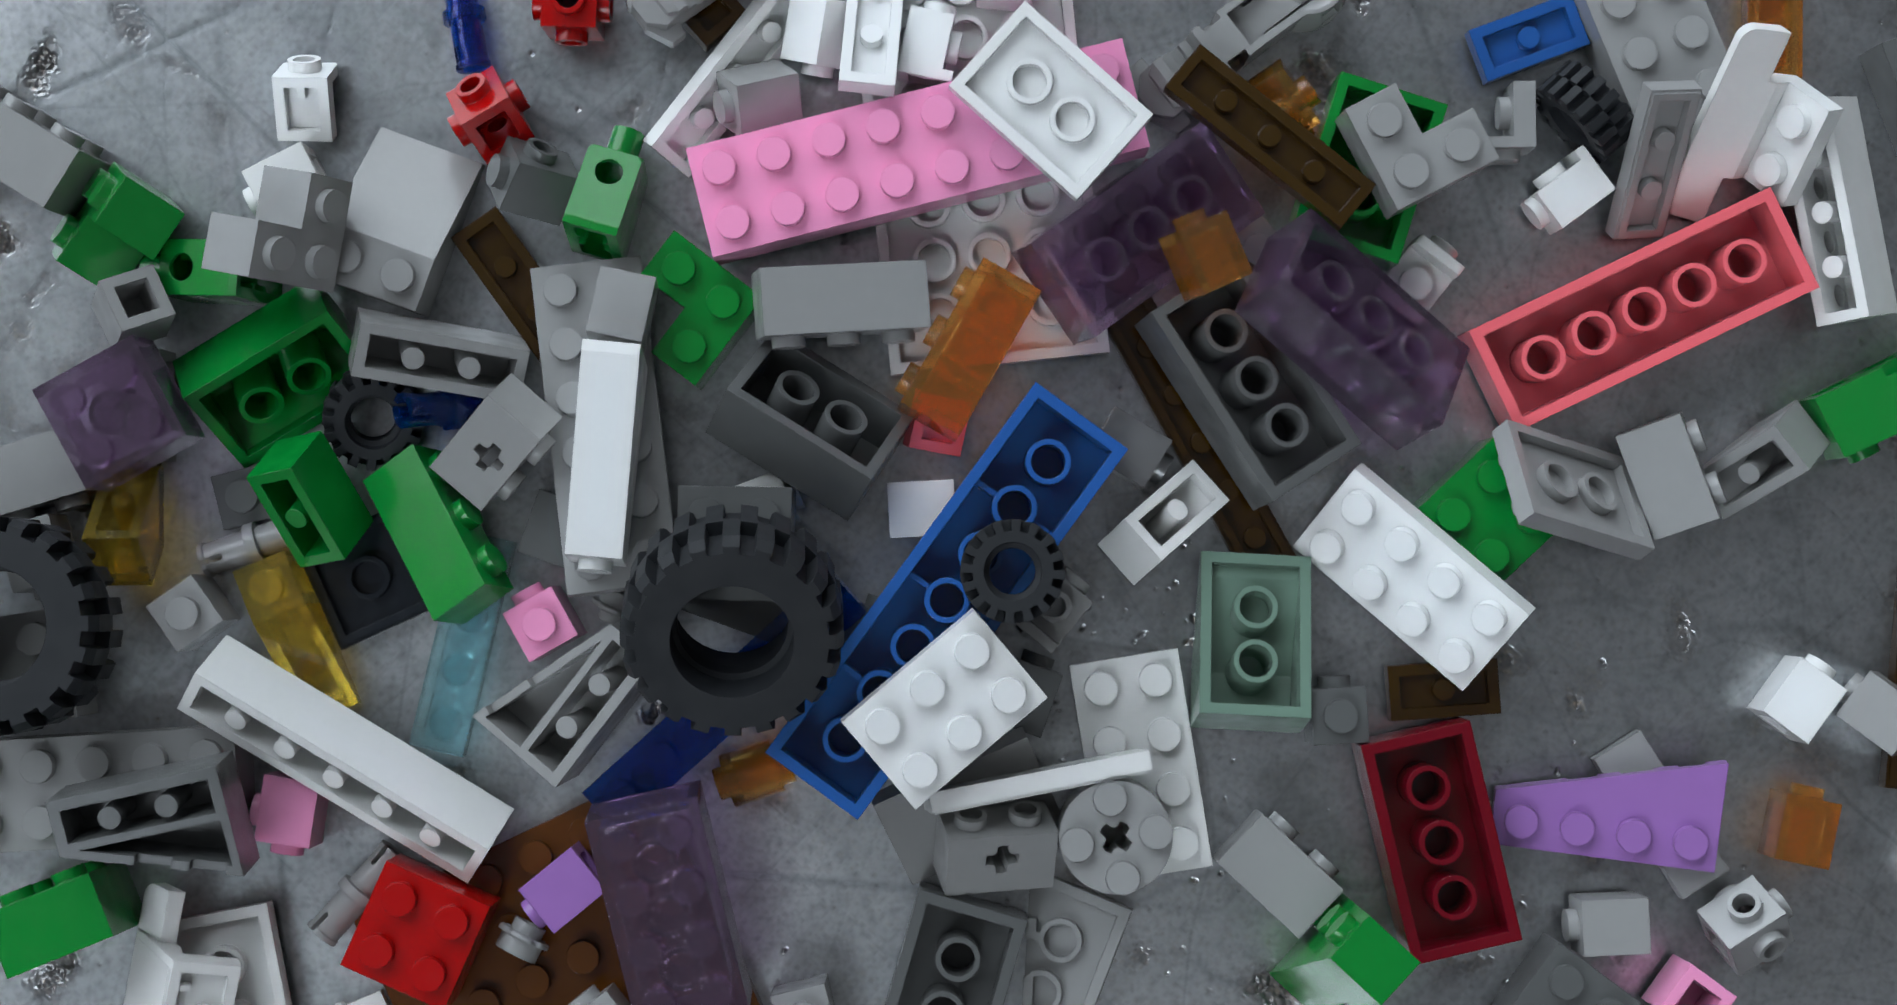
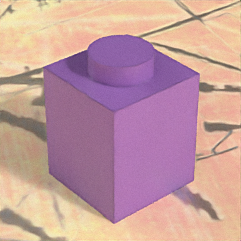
M578 841L519 889V892L525 898L521 902V906L536 926L542 929L547 925L553 933H556L613 885V882Z

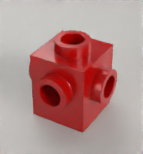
M532 0L534 21H540L542 29L550 39H555L556 44L581 47L587 46L588 41H605V23H612L614 0H578L574 6L569 8L562 7L563 0Z
M493 65L481 73H473L466 76L457 84L456 88L446 93L455 113L447 118L452 130L464 147L473 143L487 165L494 154H500L507 136L528 141L529 138H535L523 114L525 110L531 107L514 79L504 84Z

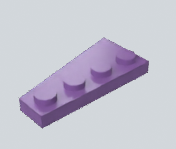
M1718 760L1692 766L1678 767L1674 765L1656 767L1653 770L1639 772H1612L1586 778H1559L1494 786L1492 814L1499 843L1503 846L1715 873L1729 763L1726 760Z

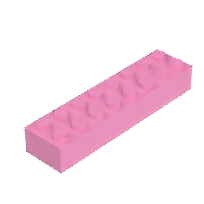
M1122 38L1080 48L1138 100ZM952 81L685 148L712 256L720 265L1034 186L1051 180L949 90V84ZM1145 126L1109 166L1146 156L1150 144Z

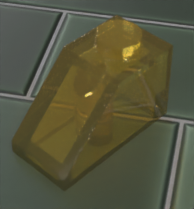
M162 462L106 463L81 539L82 542H85L97 553L95 559L92 560L94 565L108 568L114 579V582L109 586L153 585L164 548V468Z

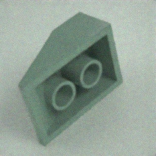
M1201 551L1191 667L1190 728L1300 733L1312 718L1311 557Z

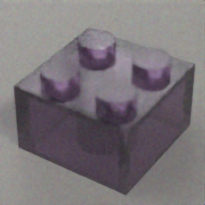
M130 335L32 389L86 490L110 491L206 438L190 407L182 398L181 391L153 340Z

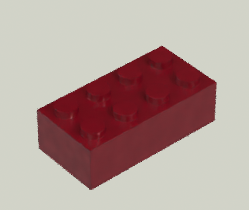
M1452 717L1369 737L1370 742L1351 743L1398 942L1422 964L1522 940L1470 720Z

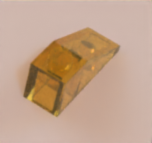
M291 551L279 552L233 571L232 573L252 623L274 663L347 708L361 703L340 647L304 567L300 568Z

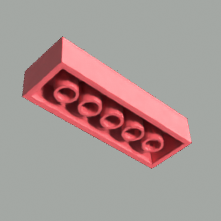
M1769 187L1458 335L1456 338L1498 425L1508 419L1531 426L1819 288V285L1772 188Z

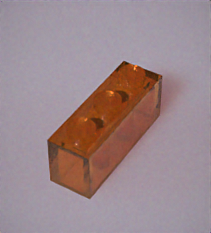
M984 257L976 271L966 266L950 293V296L959 300L950 317L947 319L938 314L922 342L931 347L923 364L920 367L911 361L895 388L896 392L904 396L897 409L955 442L1042 290Z

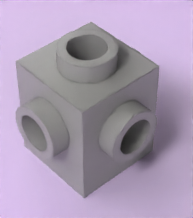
M1753 875L1739 884L1726 886L1718 892L1714 900L1697 910L1707 940L1739 977L1761 962L1775 960L1783 954L1789 944L1795 941L1788 920L1793 916L1789 904L1775 888L1766 891Z

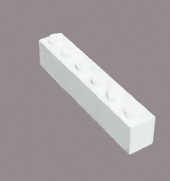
M229 635L222 639L194 673L177 707L178 710L466 883L474 875L514 810L513 807Z

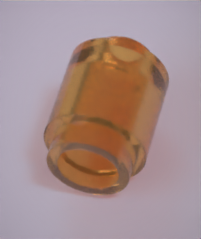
M769 738L719 755L721 766L712 769L715 785L721 800L731 798L735 807L786 791L785 785L796 782L797 777L793 772L765 753L771 745Z

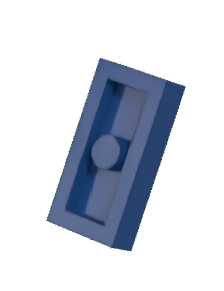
M1549 0L1468 30L1464 34L1483 86L1581 50L1590 44L1574 0Z

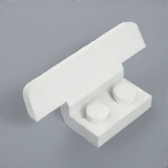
M1752 22L1743 25L1735 33L1692 127L1669 214L1693 221L1705 218L1723 178H1744L1760 191L1771 187L1781 207L1797 205L1844 109L1797 75L1773 73L1792 34L1783 26Z
M166 882L153 883L145 889L123 1005H234L241 972L240 958L182 953V948L176 944L186 892Z

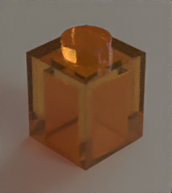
M1200 208L1173 220L1172 223L1176 232L1158 239L1184 302L1205 295L1253 273L1227 210L1207 217L1204 208Z
M1791 782L1789 792L1770 788L1757 853L1774 859L1829 870L1842 804L1823 800L1825 789Z

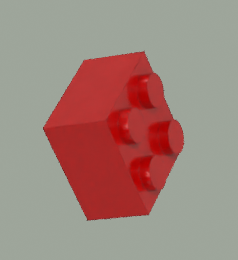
M400 853L386 861L340 965L426 1004L451 1005L457 1000L501 898Z

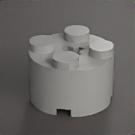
M1127 777L1077 787L1067 797L1058 816V844L1063 859L1071 873L1081 883L1095 891L1117 895L1131 894L1147 886L1157 878L1170 857L1173 829L1169 816L1156 796L1143 784ZM1120 822L1125 823L1122 830L1127 837L1122 844L1114 841L1109 847L1105 846L1106 838L1101 831L1102 827L1108 824L1115 828Z

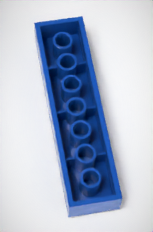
M1035 382L840 649L841 661L836 675L827 678V690L817 702L811 703L805 699V713L792 721H788L765 753L858 820L885 784L888 777L843 725L840 719L971 608L980 615L994 633L1002 623L992 620L978 611L964 592L960 569L962 556L968 543L981 529L991 523L1000 520L1021 519L1040 526V528L1055 539V543L1058 546L1128 449ZM1015 548L1005 549L993 558L989 569L990 578L994 586L1001 592L1018 594L1025 591L1033 581L1035 566L1030 556L1024 551Z

